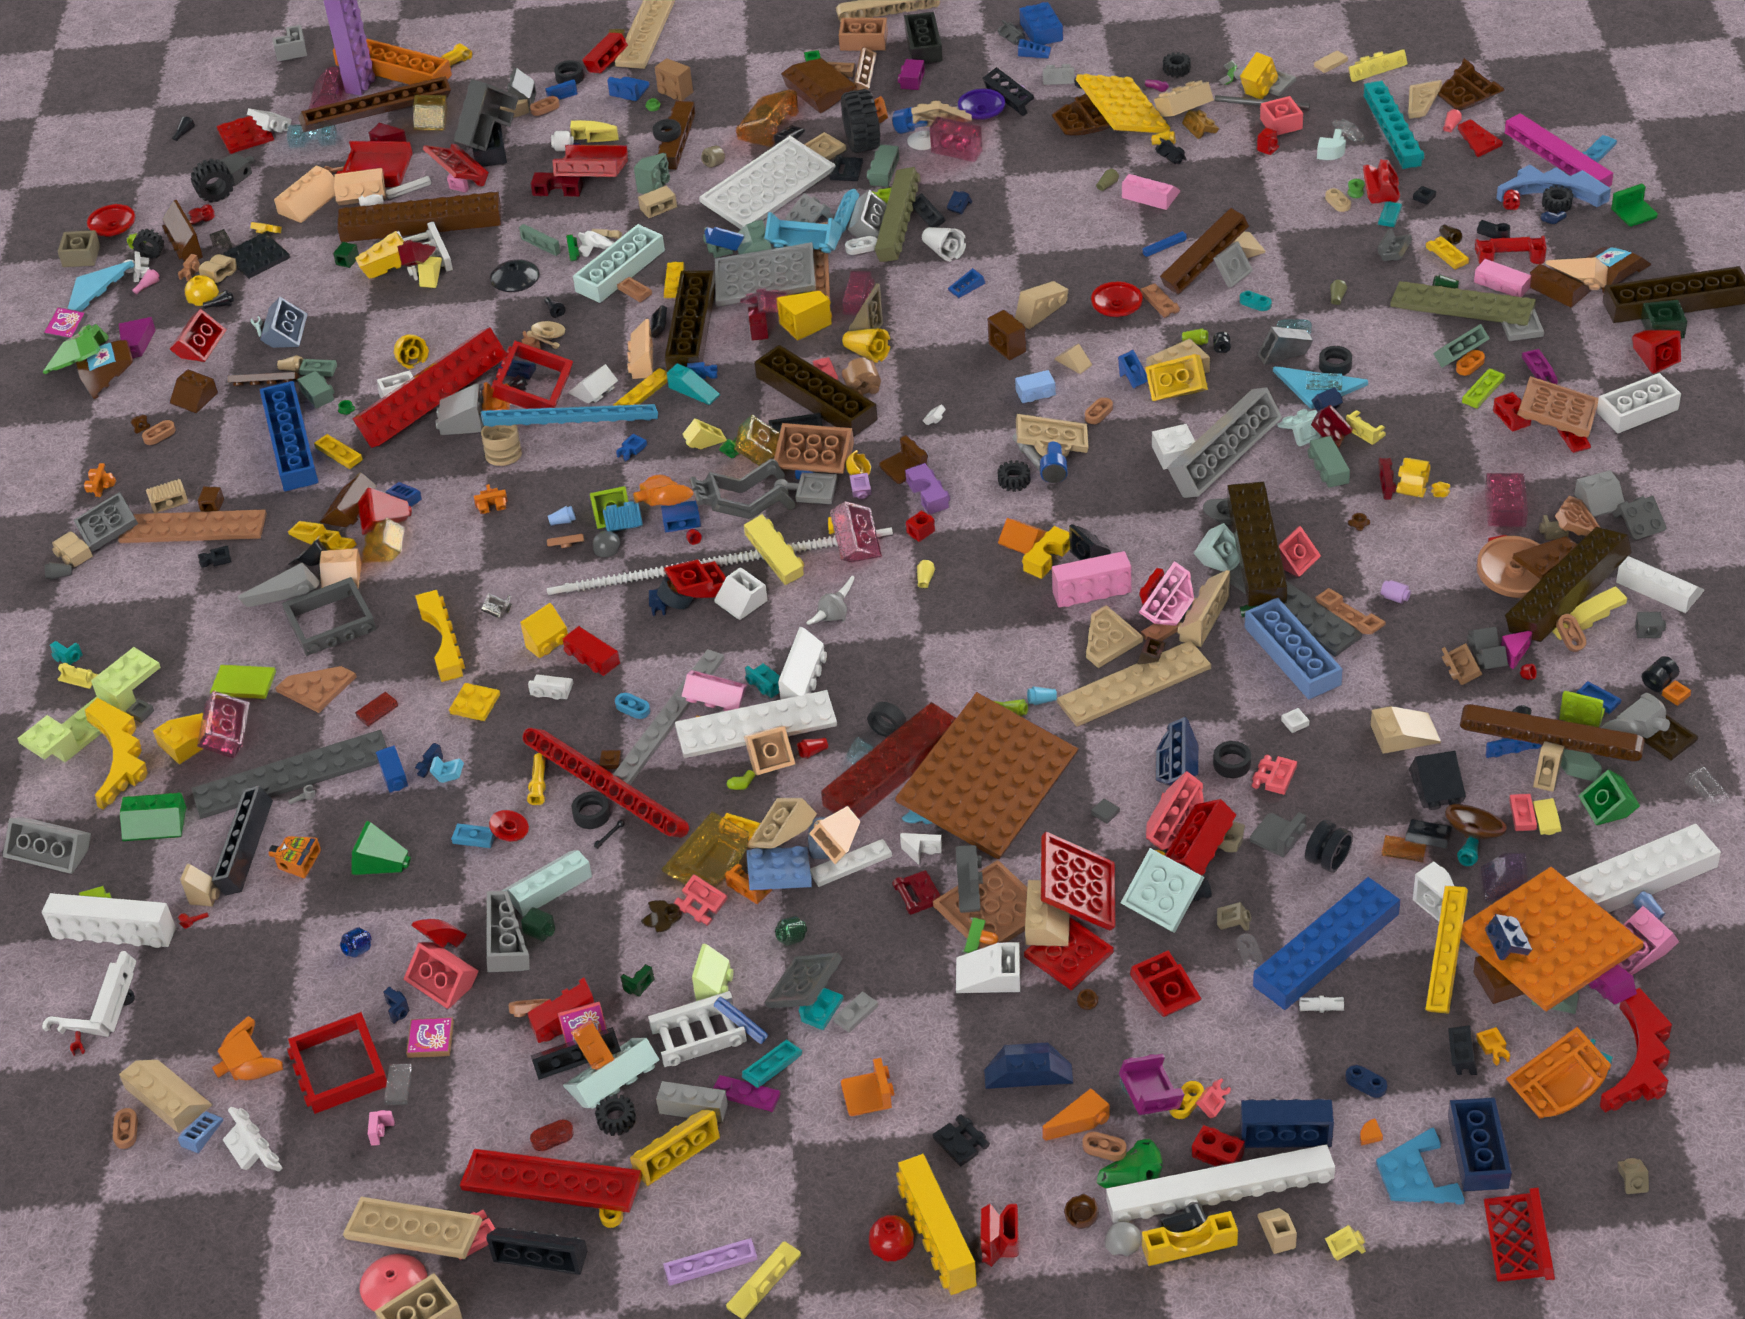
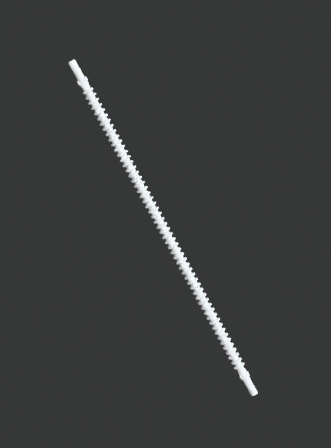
M892 527L879 530L870 529L866 532H855V534L850 532L849 535L845 533L844 536L840 534L839 537L834 535V538L829 536L826 539L824 537L823 540L820 538L817 541L813 539L812 542L808 540L807 543L805 541L802 543L797 542V544L792 543L790 546L795 554L796 551L801 553V550L806 552L807 549L809 551L812 548L817 550L818 547L822 549L823 546L827 548V546L833 547V545L838 546V544L843 545V543L848 544V542L853 544L854 541L858 543L859 540L863 542L864 539H875V537L892 535L893 532ZM750 550L749 553L745 551L744 554L740 552L738 555L734 553V555L718 556V558L713 557V559L709 557L708 560L703 558V561H700V563L704 564L715 561L717 565L722 567V564L727 566L728 563L733 565V562L738 564L739 561L743 563L744 560L749 562L750 559L754 561L755 558L757 560L764 558L757 550L755 552ZM663 566L659 569L655 567V569L639 570V572L635 570L634 573L629 571V574L624 572L623 575L619 573L618 576L613 574V577L608 575L607 578L603 576L602 579L597 577L596 580L592 578L591 581L587 579L585 582L581 580L580 583L576 581L573 584L565 583L562 586L547 588V594L568 593L575 590L580 592V589L585 591L586 588L590 590L591 587L596 589L597 586L601 588V586H612V584L617 585V583L622 584V582L627 584V581L632 583L633 580L637 582L638 579L643 581V578L648 580L649 577L654 579V576L659 578L662 575L664 577L666 573Z

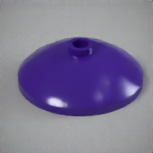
M991 89L971 90L963 94L958 100V109L971 114L972 119L975 120L993 118L1001 113L1005 107L1004 97L999 92Z

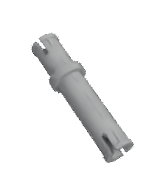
M1015 433L1012 437L1013 441L1016 442L1019 450L1025 453L1040 472V460L1042 457L1034 449L1033 445L1017 443V435Z

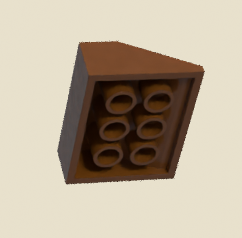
M822 58L794 64L781 73L785 85L820 114L841 100V96L845 92H850L857 88L853 82Z

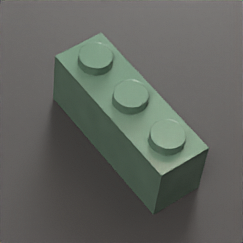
M880 145L878 151H875V159L871 161V169L867 171V179H869L870 185L889 187L900 159L899 146Z
M1480 324L1435 351L1433 355L1443 368L1490 338Z
M1328 436L1310 440V448L1307 450L1310 459H1313L1316 471L1319 470L1322 482H1325L1328 488L1348 484L1350 470L1332 437Z

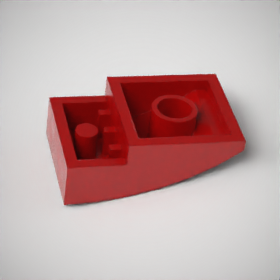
M697 559L664 568L666 575L678 593L690 597H716L726 579L715 561L701 564Z
M1169 950L1131 967L1130 976L1154 1009L1163 1017L1197 1003L1202 999L1182 965H1177Z

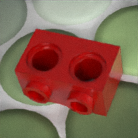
M1514 392L1494 398L1493 405L1494 413L1512 432L1531 425V419L1527 420L1517 415L1522 400Z
M1203 1125L1192 1144V1157L1215 1167L1240 1162L1244 1155L1245 1142L1236 1136H1230L1216 1128Z

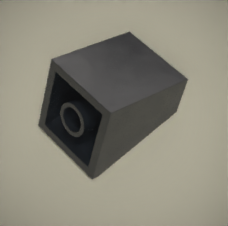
M1456 751L1415 756L1409 767V772L1423 808L1429 807V810H1436L1441 808V805L1449 804L1450 806L1461 804L1464 801L1466 794Z

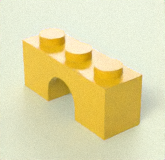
M1056 526L1047 531L1044 537L1035 543L1034 547L1023 556V571L1042 579L1052 569V556L1050 554L1063 557L1070 550L1069 532Z

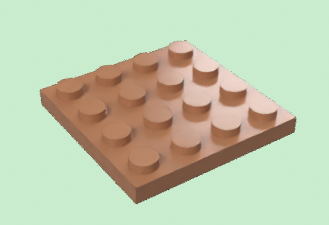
M1530 376L1517 415L1527 420L1538 421L1542 425H1550L1558 430L1569 431L1577 436L1588 438L1599 398Z
M998 860L981 870L983 884H979L981 909L979 912H960L958 886L933 901V907L966 938H968L972 924L971 917L985 920L983 930L997 934L999 938L998 943H1007L1025 931L1028 887ZM979 943L978 950L990 945Z

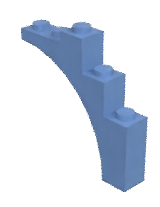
M1528 165L1518 170L1517 177L1498 186L1496 199L1500 202L1504 201V193L1511 189L1518 191L1520 195L1543 193L1546 188L1549 189L1550 186L1555 188V185H1558L1559 188L1561 186H1564V189L1566 187L1569 188L1573 193V197L1599 207L1609 201L1611 188L1583 170L1569 176L1557 167L1542 173L1532 165Z

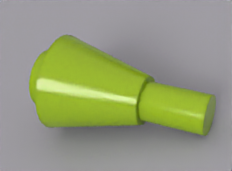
M1024 699L1005 702L994 701L1021 717L1028 712V704Z

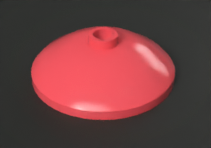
M407 1254L384 1256L372 1263L364 1272L360 1281L361 1298L365 1305L375 1312L378 1308L427 1278V1271L424 1265L413 1256Z

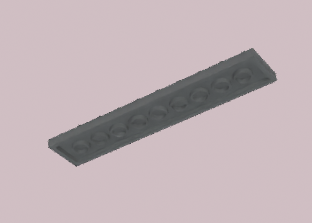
M380 729L193 787L192 792L199 817L203 819L237 808L244 789L261 786L271 798L303 788L306 785L319 783L379 764L376 752L387 748L382 731Z

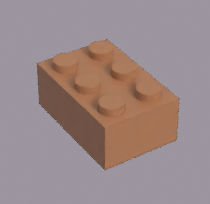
M842 18L839 30L840 51H861L862 47L869 50H885L888 36L887 18Z

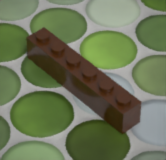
M676 101L671 109V116L668 119L679 122L681 135L673 141L659 144L658 154H666L668 169H678L696 114L694 102Z
M1232 208L1223 214L1160 275L1164 286L1179 295L1214 261V257L1231 245L1249 227L1245 216Z

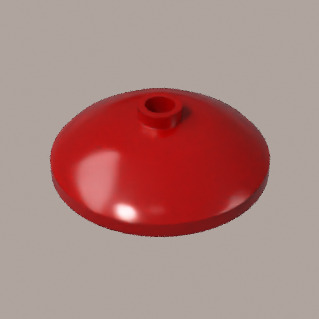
M112 204L95 210L88 217L87 226L90 231L95 230L98 236L111 237L127 231L135 222L136 217L133 209L129 206Z
M1118 281L1100 285L1091 295V303L1094 309L1109 317L1130 315L1140 308L1143 301L1142 293L1136 286Z

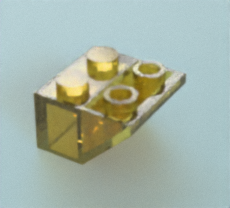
M415 95L413 104L414 130H445L448 111L446 96Z
M387 517L382 522H378L372 532H368L364 538L365 547L362 551V562L393 561L401 553L405 527Z

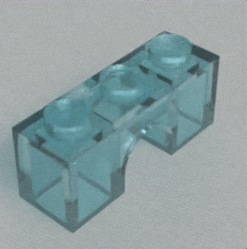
M288 125L286 137L289 148L305 147V143L311 139H318L320 146L335 145L337 130L336 126L333 125L303 132L301 125Z

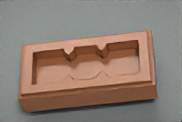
M631 277L617 284L618 290L638 302H642L652 295L651 289Z
M577 534L547 539V546L561 545V548L572 547V543L583 542L584 535Z

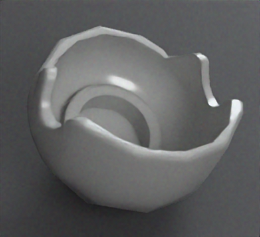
M1117 1222L1109 1228L1104 1239L1105 1248L1113 1255L1123 1254L1129 1256L1138 1251L1142 1242L1141 1232L1134 1224Z

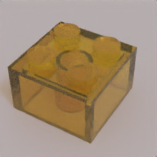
M750 415L739 425L734 450L751 460L754 464L761 466L775 457L780 433L754 415Z

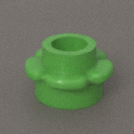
M651 98L646 102L645 106L649 111H657L661 103L657 99Z

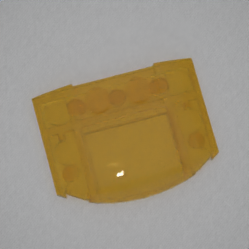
M712 811L661 870L684 885L688 883L694 874L714 887L726 878L725 873L727 871H730L735 865L739 864L746 851L750 834L748 831Z

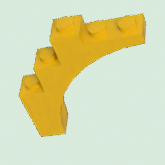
M96 698L85 709L87 722L96 727L107 738L113 749V761L110 772L104 784L95 794L97 807L104 810L114 802L121 791L126 790L128 784L136 786L139 782L144 781L147 776V768L145 762L138 759L142 752L140 740L132 736L136 730L134 717Z

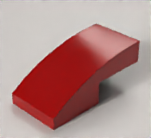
M1557 429L1573 453L1591 448L1587 437H1580L1572 432Z

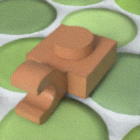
M191 254L183 263L184 268L178 272L180 280L186 277V281H189L199 271L200 263L197 255Z

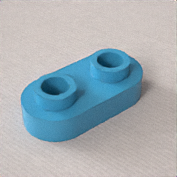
M621 693L615 698L616 709L636 719L646 718L650 714L649 703L630 693Z

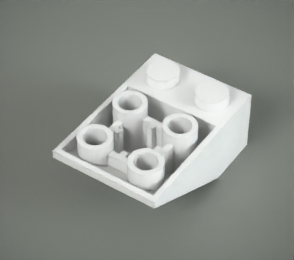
M1019 942L996 943L956 957V993L1020 992Z

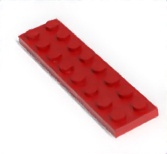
M474 1149L460 1187L464 1191L630 1213L643 1175L641 1170Z

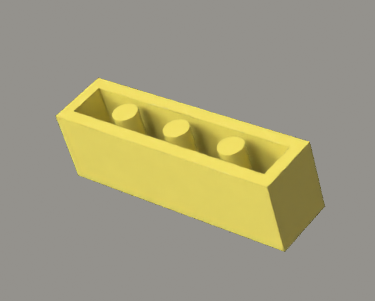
M761 514L744 524L745 536L784 585L804 575L802 559L794 555L792 547L789 544L786 545L782 534L779 531H775L770 519H766Z

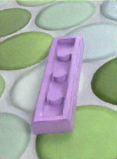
M749 1238L664 1263L663 1266L669 1286L758 1259L752 1239Z

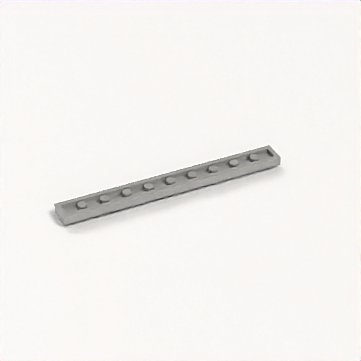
M707 649L692 670L713 675L724 661V655ZM685 680L613 775L631 785L673 729L675 722L679 721L692 702H688L685 697H682Z

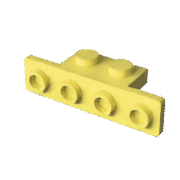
M1399 50L1390 54H1383V51L1374 53V56L1370 58L1369 56L1361 57L1360 61L1355 62V65L1349 66L1351 81L1356 82L1407 65L1405 50Z
M782 1242L726 1304L727 1309L741 1319H745L799 1259L801 1252L787 1242Z

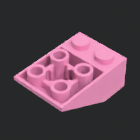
M1642 906L1623 925L1644 942L1643 948L1618 965L1633 975L1666 955L1679 941L1671 930Z

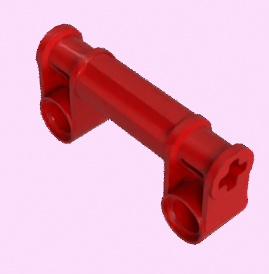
M1530 236L1490 238V240L1484 241L1475 239V252L1479 264L1484 259L1494 262L1495 253L1524 251L1528 252L1530 261L1533 264H1543L1545 262L1547 249L1545 236L1540 238H1530Z

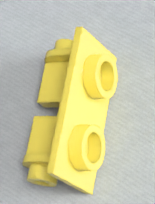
M67 663L60 664L58 670L61 672L58 681L88 689L92 686L91 680L98 675L94 674L90 669L86 670L78 667L76 669Z

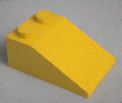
M1192 354L1145 367L1152 401L1208 390L1200 355Z
M204 712L168 720L154 729L153 733L158 746L180 765L225 735L227 731Z

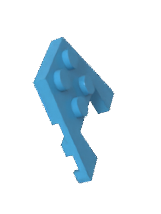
M1434 1128L1428 1129L1376 1159V1165L1391 1201H1434L1435 1203L1442 1204L1444 1202L1464 1204L1465 1199L1458 1183L1434 1187L1421 1157V1152L1441 1147Z

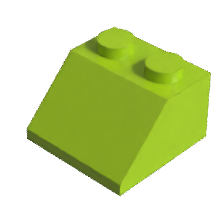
M625 486L589 494L597 529L606 527L603 510H606V506L617 505L618 508L624 506V503L629 502Z

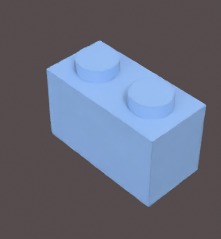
M1049 370L1015 378L1016 392L1022 403L1033 402L1034 400L1056 395L1055 381Z

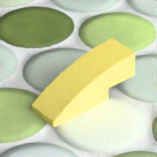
M571 121L570 129L573 140L587 139V142L619 140L617 126L596 121Z

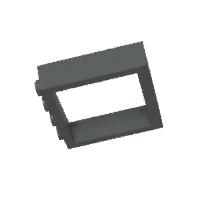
M352 577L282 603L285 616L306 656L335 647L340 643L351 641L356 637L377 630L374 618ZM352 595L355 597L365 617L310 638H305L295 618L296 616Z

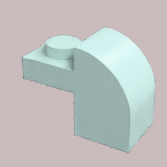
M1335 129L1333 138L1320 137L1317 159L1335 160L1345 154L1346 140H1344V136H1341V129Z

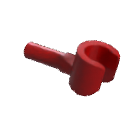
M206 912L189 917L186 913H182L178 916V919L181 921L179 924L186 929L192 926L193 922L207 918L209 915Z
M80 1031L75 1032V1042L70 1045V1050L74 1056L75 1050L80 1048L82 1054L85 1053V1048L81 1043Z

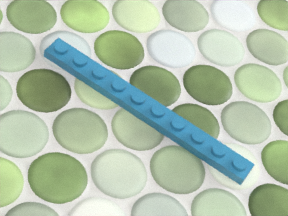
M655 404L481 411V419L483 425L489 427L496 425H546L548 423L564 424L566 422L582 423L591 421L597 423L600 421L616 422L618 420L658 419V411Z

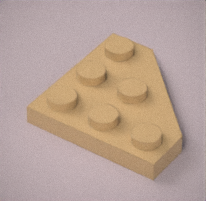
M1106 605L1091 614L1086 658L1096 667L1100 668L1142 643L1143 636Z

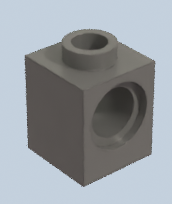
M1637 612L1635 621L1637 638H1661L1662 631L1666 630V621L1662 620L1661 612Z

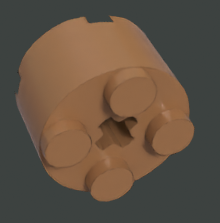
M857 358L850 361L848 367L842 370V378L845 385L862 396L866 393L876 394L879 392L881 378L872 360L868 361L867 358Z

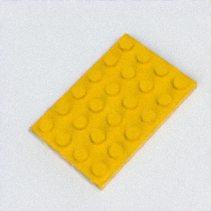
M1077 74L1076 81L1113 130L1162 133L1170 130L1169 125L1132 78Z

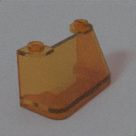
M788 89L765 95L758 99L757 103L736 127L738 140L772 147L775 144V141H772L773 135L778 132L777 126L786 115L796 117L799 113L797 92Z

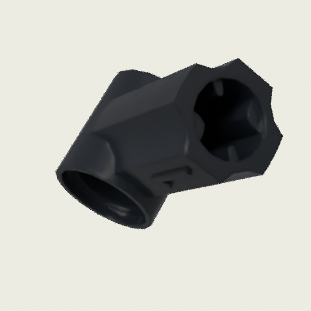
M1481 220L1477 227V233L1493 239L1510 238V225L1507 223L1494 224Z
M1192 1204L1181 1213L1161 1218V1226L1170 1232H1186L1199 1227L1206 1221L1207 1217L1201 1204Z

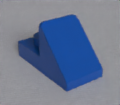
M1134 350L1118 357L1120 377L1126 375L1133 389L1148 382L1147 374Z

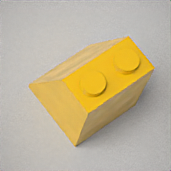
M821 291L776 298L779 324L797 341L832 325L831 301Z

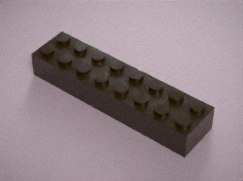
M1740 266L1605 285L1602 302L1613 323L1745 304V274Z
M714 270L681 271L665 352L667 372L676 364L687 367V363L703 362L716 290Z
M781 345L776 346L754 361L756 378L812 413H820L821 418L833 426L852 428L853 437L878 420L876 403Z
M1265 482L1227 485V503L1248 607L1260 606L1276 598H1279L1282 603H1287V583Z
M1595 527L1505 614L1509 632L1516 634L1530 631L1532 632V640L1542 642L1556 628V622L1562 615L1570 614L1632 553L1628 535Z

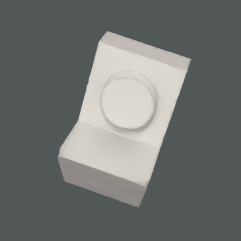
M900 834L901 848L918 865L921 852L927 854L942 852L941 835Z

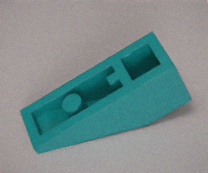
M676 364L667 372L670 389L708 405H711L720 396V393L694 371L685 366Z

